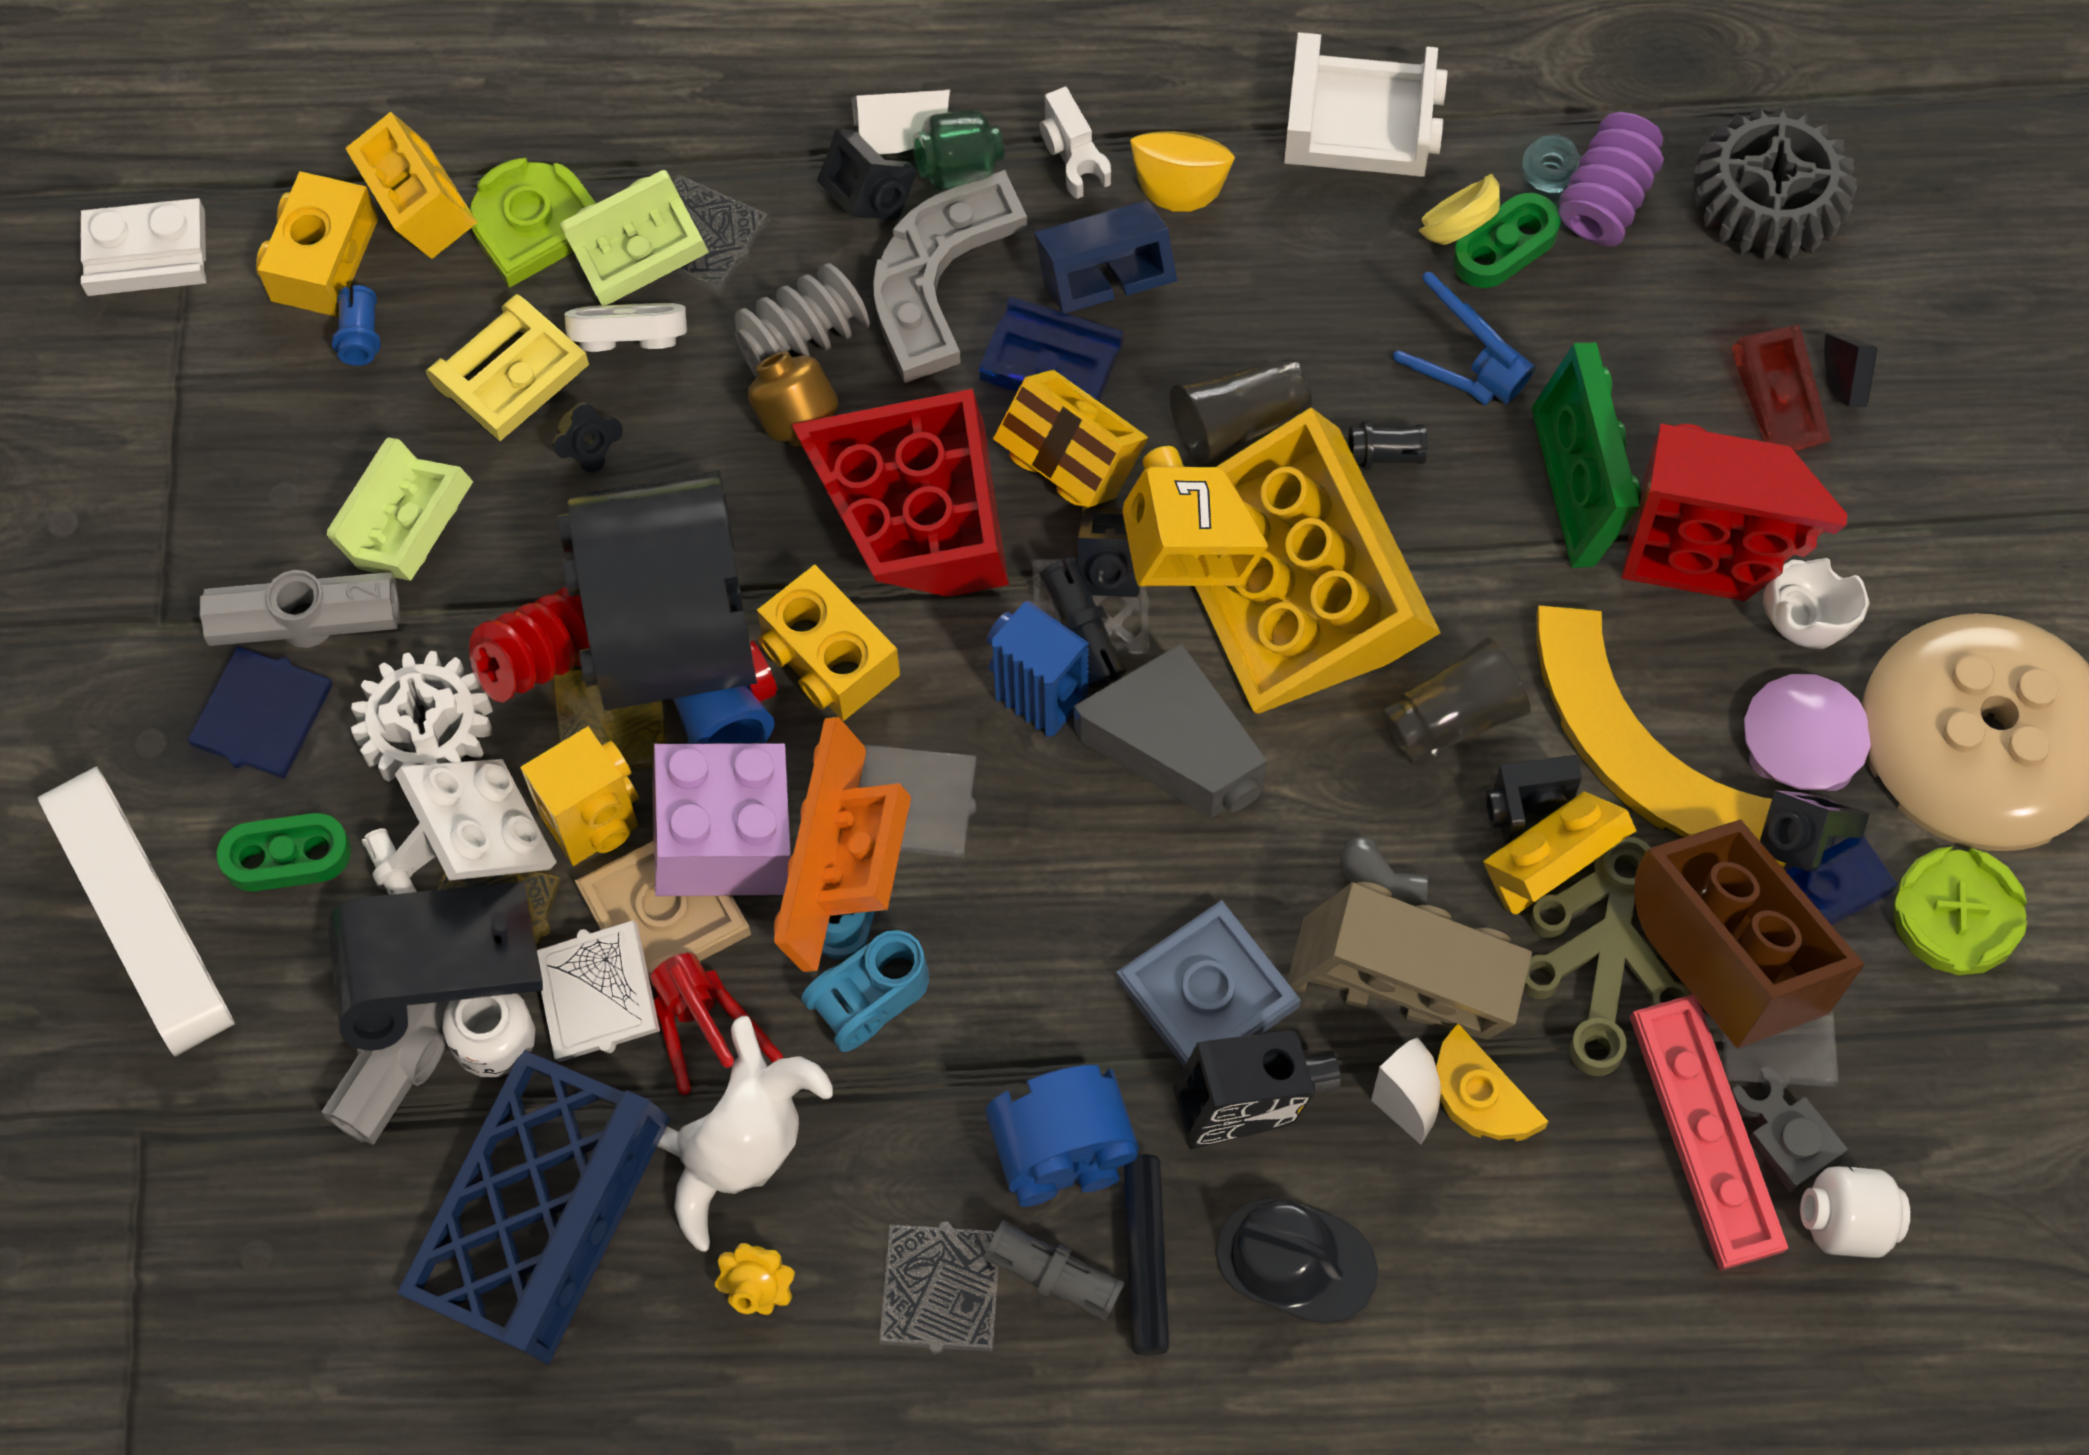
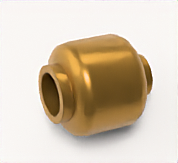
M782 351L766 358L756 367L759 376L748 389V400L771 439L779 442L789 441L793 447L802 446L791 424L831 417L837 411V396L816 359L809 356L791 358L788 351Z

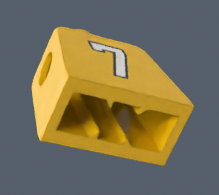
M1161 446L1150 451L1143 459L1145 470L1124 501L1122 511L1138 586L1243 585L1268 548V545L1227 474L1217 467H1184L1178 450L1173 446Z

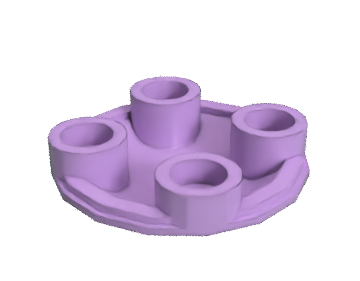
M1790 674L1767 683L1752 698L1744 718L1745 743L1750 751L1749 761L1753 771L1761 777L1774 779L1799 790L1837 791L1844 788L1850 782L1852 776L1864 765L1871 747L1867 715L1859 699L1840 683L1816 674Z

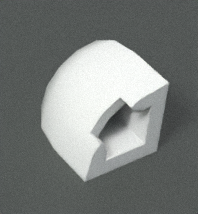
M950 90L852 97L854 126H858V134L878 154L899 153L917 148L939 129L948 111Z
M1418 1037L1408 1041L1380 1066L1371 1101L1419 1144H1422L1436 1120L1441 1083L1433 1056Z

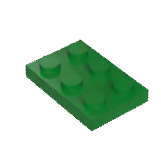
M1597 342L1573 343L1531 407L1571 568L1595 567L1638 510L1641 501L1640 484L1637 477L1631 474L1625 451V427L1621 421L1617 420L1611 398V374L1607 367H1603Z

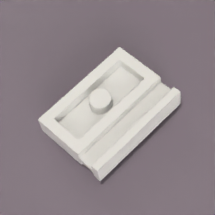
M199 198L81 211V262L83 264L81 285L87 296L206 283V274L204 272V261H206L205 210Z

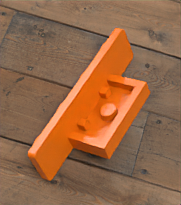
M839 717L826 718L824 720L820 741L814 750V767L807 797L801 806V823L794 853L788 862V879L782 905L774 922L775 944L802 972L818 970L830 916L888 910L911 802L910 794L900 783L859 788L866 749Z

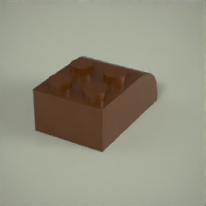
M1741 819L1649 848L1639 863L1635 877L1634 896L1637 914L1647 938L1737 1049L1829 1015L1865 965Z

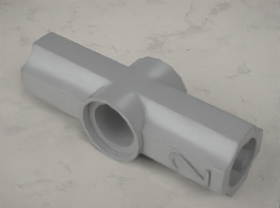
M291 570L280 574L271 583L204 589L203 596H200V618L204 639L208 646L285 639L296 647L309 648L319 645L329 635L397 629L398 622H400V603L396 579L392 572L316 579L314 575L306 571ZM312 604L303 613L290 614L298 605Z
M450 1001L407 1006L408 1027L404 1036L397 1043L385 1049L375 1051L357 1049V1058L321 1112L325 1119L351 1137L374 1145L412 1084L418 1086L425 1082L438 1065L446 1046L442 1027L444 1012Z

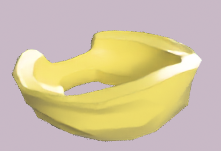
M1490 174L1484 177L1483 180L1473 183L1448 197L1422 217V223L1425 227L1420 228L1419 232L1427 240L1441 245H1447L1468 235L1498 213L1500 209L1499 183Z

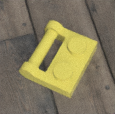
M517 294L502 305L503 313L452 357L447 361L439 359L426 370L431 383L445 397L452 398L499 441H502L589 366L586 352ZM517 332L524 333L522 337L470 381L465 379L470 372Z

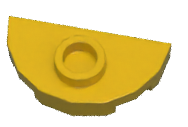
M1457 1024L1442 1042L1436 1064L1441 1083L1440 1102L1450 1119L1472 1136L1481 1138L1483 1135L1497 1140L1514 1139L1515 1141H1522L1546 1129L1549 1121L1468 1033Z

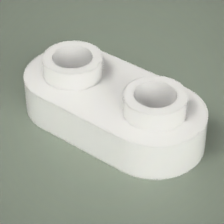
M675 303L588 306L572 309L564 314L566 336L571 341L579 342V347L583 351L588 352L611 350L616 347V341L639 340L640 347L646 349L668 348L676 345V337L687 333L685 306Z

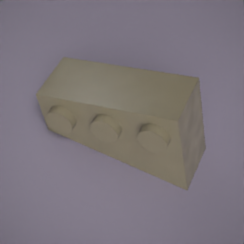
M1352 882L1303 917L1287 983L1294 991L1302 993L1306 992L1308 982L1348 991L1345 1004L1365 1009L1368 997L1395 1003L1409 1009L1406 1018L1408 1020L1451 1031L1459 1024L1468 1035L1488 1040L1516 1024L1532 951L1512 944L1511 938L1498 930L1489 928L1473 929L1452 921V916L1441 908L1429 905L1413 906L1392 898L1391 891L1381 885L1370 882Z

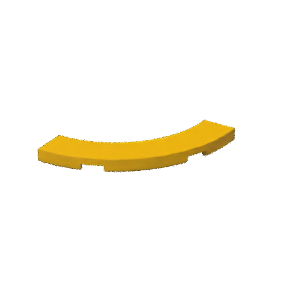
M1539 605L1536 613V640L1545 687L1549 688L1551 698L1562 719L1560 724L1580 757L1599 780L1629 808L1662 830L1666 827L1683 837H1687L1741 819L1760 841L1772 799L1741 792L1713 781L1673 756L1651 736L1635 717L1613 678L1602 634V611ZM1776 860L1784 869L1786 863Z

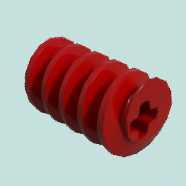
M566 586L553 595L547 594L534 603L524 604L514 612H506L494 621L488 620L474 628L469 641V657L476 680L485 694L496 702L504 703L514 697L515 692L523 694L534 688L535 683L543 685L552 680L555 674L562 676L573 670L574 665L581 667L579 649L590 648L581 596L569 597Z

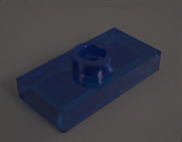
M1864 835L1863 838L1849 837L1824 850L1819 869L1815 872L1804 871L1796 867L1786 870V873L1831 925L1893 893L1897 886V883Z

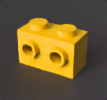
M589 726L520 767L540 819L572 866L577 865L596 852L607 853L616 849L628 839L631 831L639 826L632 807V803L639 800V796L627 777L631 774V770L616 745L611 740L601 745Z

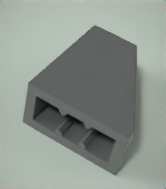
M1182 643L1074 706V732L1082 743L1210 818L1227 808L1231 812L1239 811L1250 805L1262 793L1267 768L1266 758Z

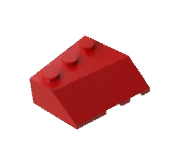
M973 389L791 424L876 582L946 597L1009 585L985 424Z

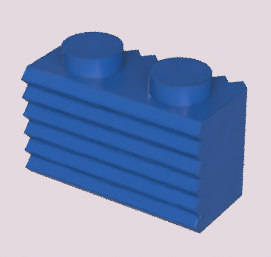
M1025 601L1014 614L1009 611L1005 612L992 626L986 640L992 646L993 653L988 670L994 674L996 702L1005 701L1006 709L1015 708L1016 716L1025 715L1026 723L1035 722L1036 730L1045 729L1046 737L1055 736L1073 715L1074 706L1085 700L1089 694L1087 691L1089 688L1087 686L1089 683V676L1087 675L1089 672L1087 670L1089 667L1087 664L1089 661L1087 659L1089 656L1087 653L1089 643L1030 601Z

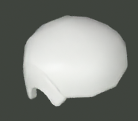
M1828 558L1806 562L1792 559L1784 563L1783 573L1766 585L1763 596L1765 613L1777 631L1790 642L1809 649H1824L1847 637L1863 622L1870 604L1862 579L1857 575L1846 578L1838 576L1831 569L1830 559Z

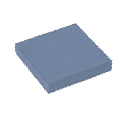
M1222 900L1116 972L1118 983L1183 1067L1197 1042L1262 1034L1300 1008L1301 1003L1298 995Z

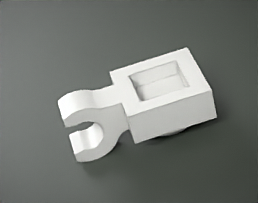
M1065 86L1046 94L1045 120L1040 122V131L1049 152L1052 155L1060 153L1066 164V186L1070 194L1076 199L1083 197V181L1080 176L1085 173L1097 175L1104 188L1110 186V163L1103 154L1099 153L1093 144L1092 130L1067 87Z

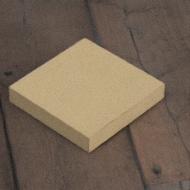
M654 841L575 880L577 888L600 930L632 920L638 923L649 981L654 969L673 956L687 952L694 953L701 961L751 935L749 925L732 895L655 896Z

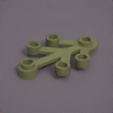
M1628 836L1595 859L1593 863L1594 872L1558 895H1545L1538 899L1530 916L1531 927L1537 935L1545 939H1556L1565 934L1573 915L1608 896L1604 920L1548 955L1540 954L1531 957L1523 990L1534 999L1549 998L1557 991L1563 977L1598 956L1588 1020L1583 1021L1576 1028L1569 1047L1570 1057L1574 1065L1582 1072L1591 1076H1604L1613 1072L1619 1066L1626 1051L1625 1034L1615 1023L1625 963L1652 997L1650 1006L1661 1004L1660 998L1665 995H1672L1678 999L1692 995L1685 985L1673 980L1631 924L1635 903V877L1628 879L1619 876L1614 866L1619 863H1627L1637 872L1643 856L1651 848L1643 840ZM1545 909H1553L1561 915L1562 922L1557 925L1547 924L1541 919L1540 912ZM1533 969H1544L1551 975L1552 982L1547 985H1538L1531 980L1529 972ZM1588 1043H1598L1606 1049L1607 1057L1603 1060H1593L1585 1053L1584 1046Z

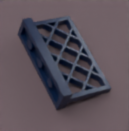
M524 1050L516 1059L397 1294L549 1365L671 1118L647 1098L628 1090L622 1092ZM533 1072L551 1078L558 1101L526 1114L521 1096ZM566 1085L581 1092L569 1096ZM599 1099L616 1106L604 1130L582 1139L574 1113L575 1109ZM512 1113H513L515 1119L512 1120V1121H509V1119H510V1117H511V1115H512ZM563 1115L571 1144L539 1157L530 1128ZM519 1133L527 1162L495 1175L490 1156L497 1143ZM594 1150L590 1159H588L587 1152ZM575 1158L581 1176L573 1192L551 1200L543 1171ZM481 1174H482V1176H483V1181L478 1182V1180H479V1178H480V1176H481ZM532 1176L540 1205L508 1218L500 1189ZM488 1194L496 1224L464 1237L459 1219L464 1207L468 1202ZM562 1212L559 1220H557L556 1214ZM544 1219L549 1240L542 1254L520 1262L512 1232ZM451 1236L452 1242L446 1244L449 1237ZM500 1238L509 1268L476 1280L468 1250ZM456 1256L464 1286L439 1297L424 1291L423 1288L435 1264ZM531 1274L528 1282L526 1283L525 1276ZM513 1281L518 1302L506 1326L503 1327L487 1319L481 1294ZM469 1300L472 1312L456 1304Z

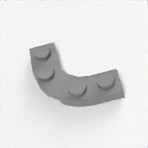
M1005 170L980 178L979 181L974 180L971 183L951 188L922 202L893 229V238L886 247L881 260H877L874 275V299L877 319L904 384L961 364L960 350L936 297L939 277L953 259L973 248L1027 230V215Z

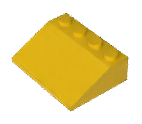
M1312 407L1216 466L1227 474L1268 545V548L1243 585L1195 586L1253 712L1257 714L1263 713L1386 666L1441 633L1340 429Z

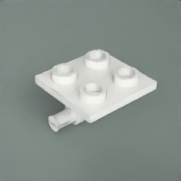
M503 759L401 766L395 773V776L419 821L418 826L397 851L386 829L381 828L371 831L365 835L366 839H362V844L376 868L372 873L373 879L377 887L387 890L389 895L417 892L410 877L435 856H437L449 880L550 870L557 863Z

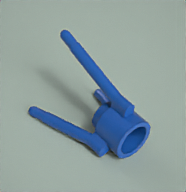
M1425 272L1422 276L1424 283L1486 346L1471 367V370L1478 375L1477 381L1400 350L1393 353V360L1412 368L1414 371L1469 393L1484 406L1494 396L1504 404L1510 403L1527 385L1536 370V366L1508 345L1468 303H1463L1433 273Z

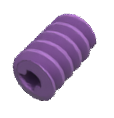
M1626 112L1608 114L1601 121L1597 134L1591 139L1587 152L1581 157L1578 169L1571 175L1568 187L1562 192L1558 202V215L1567 228L1575 232L1579 237L1596 245L1609 247L1616 246L1622 242L1625 228L1631 225L1634 220V210L1642 205L1645 197L1644 192L1651 188L1654 174L1659 172L1663 166L1664 157L1659 149L1663 144V136L1660 129L1648 119Z

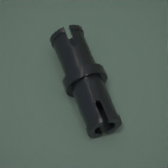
M1069 557L1063 560V567L1057 561L1044 568L1039 573V577L1048 590L1062 621L1061 624L1089 643V650L1087 652L1089 654L1087 658L1089 659L1087 663L1089 665L1087 669L1089 670L1087 674L1089 676L1088 685L1090 688H1094L1103 684L1102 679L1107 684L1124 675L1127 669L1122 664L1104 625V622L1108 620L1104 607L1095 605L1079 570L1077 559Z

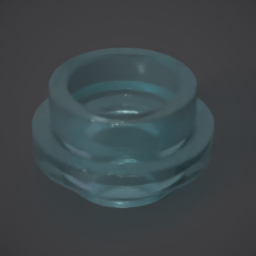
M1557 134L1545 135L1537 139L1526 149L1522 160V172L1526 180L1535 188L1546 192H1560L1568 187L1571 175L1578 169L1581 156L1574 143L1568 138ZM1552 164L1557 166L1559 169L1547 168L1544 165Z

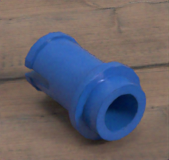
M353 285V303H351L350 290L348 287H344L337 296L339 304L338 331L333 335L332 347L338 353V358L343 363L353 366L366 365L373 361L375 354L379 352L381 347L380 337L375 333L377 295L366 286Z

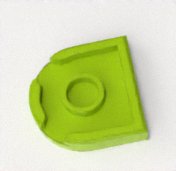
M518 158L496 166L480 179L477 185L478 190L470 207L471 213L478 222L472 227V231L479 247L507 286L511 288L573 253L574 251L565 237L560 223L576 215L582 208L596 203L574 173L565 166L558 163L550 165L528 162L527 158Z

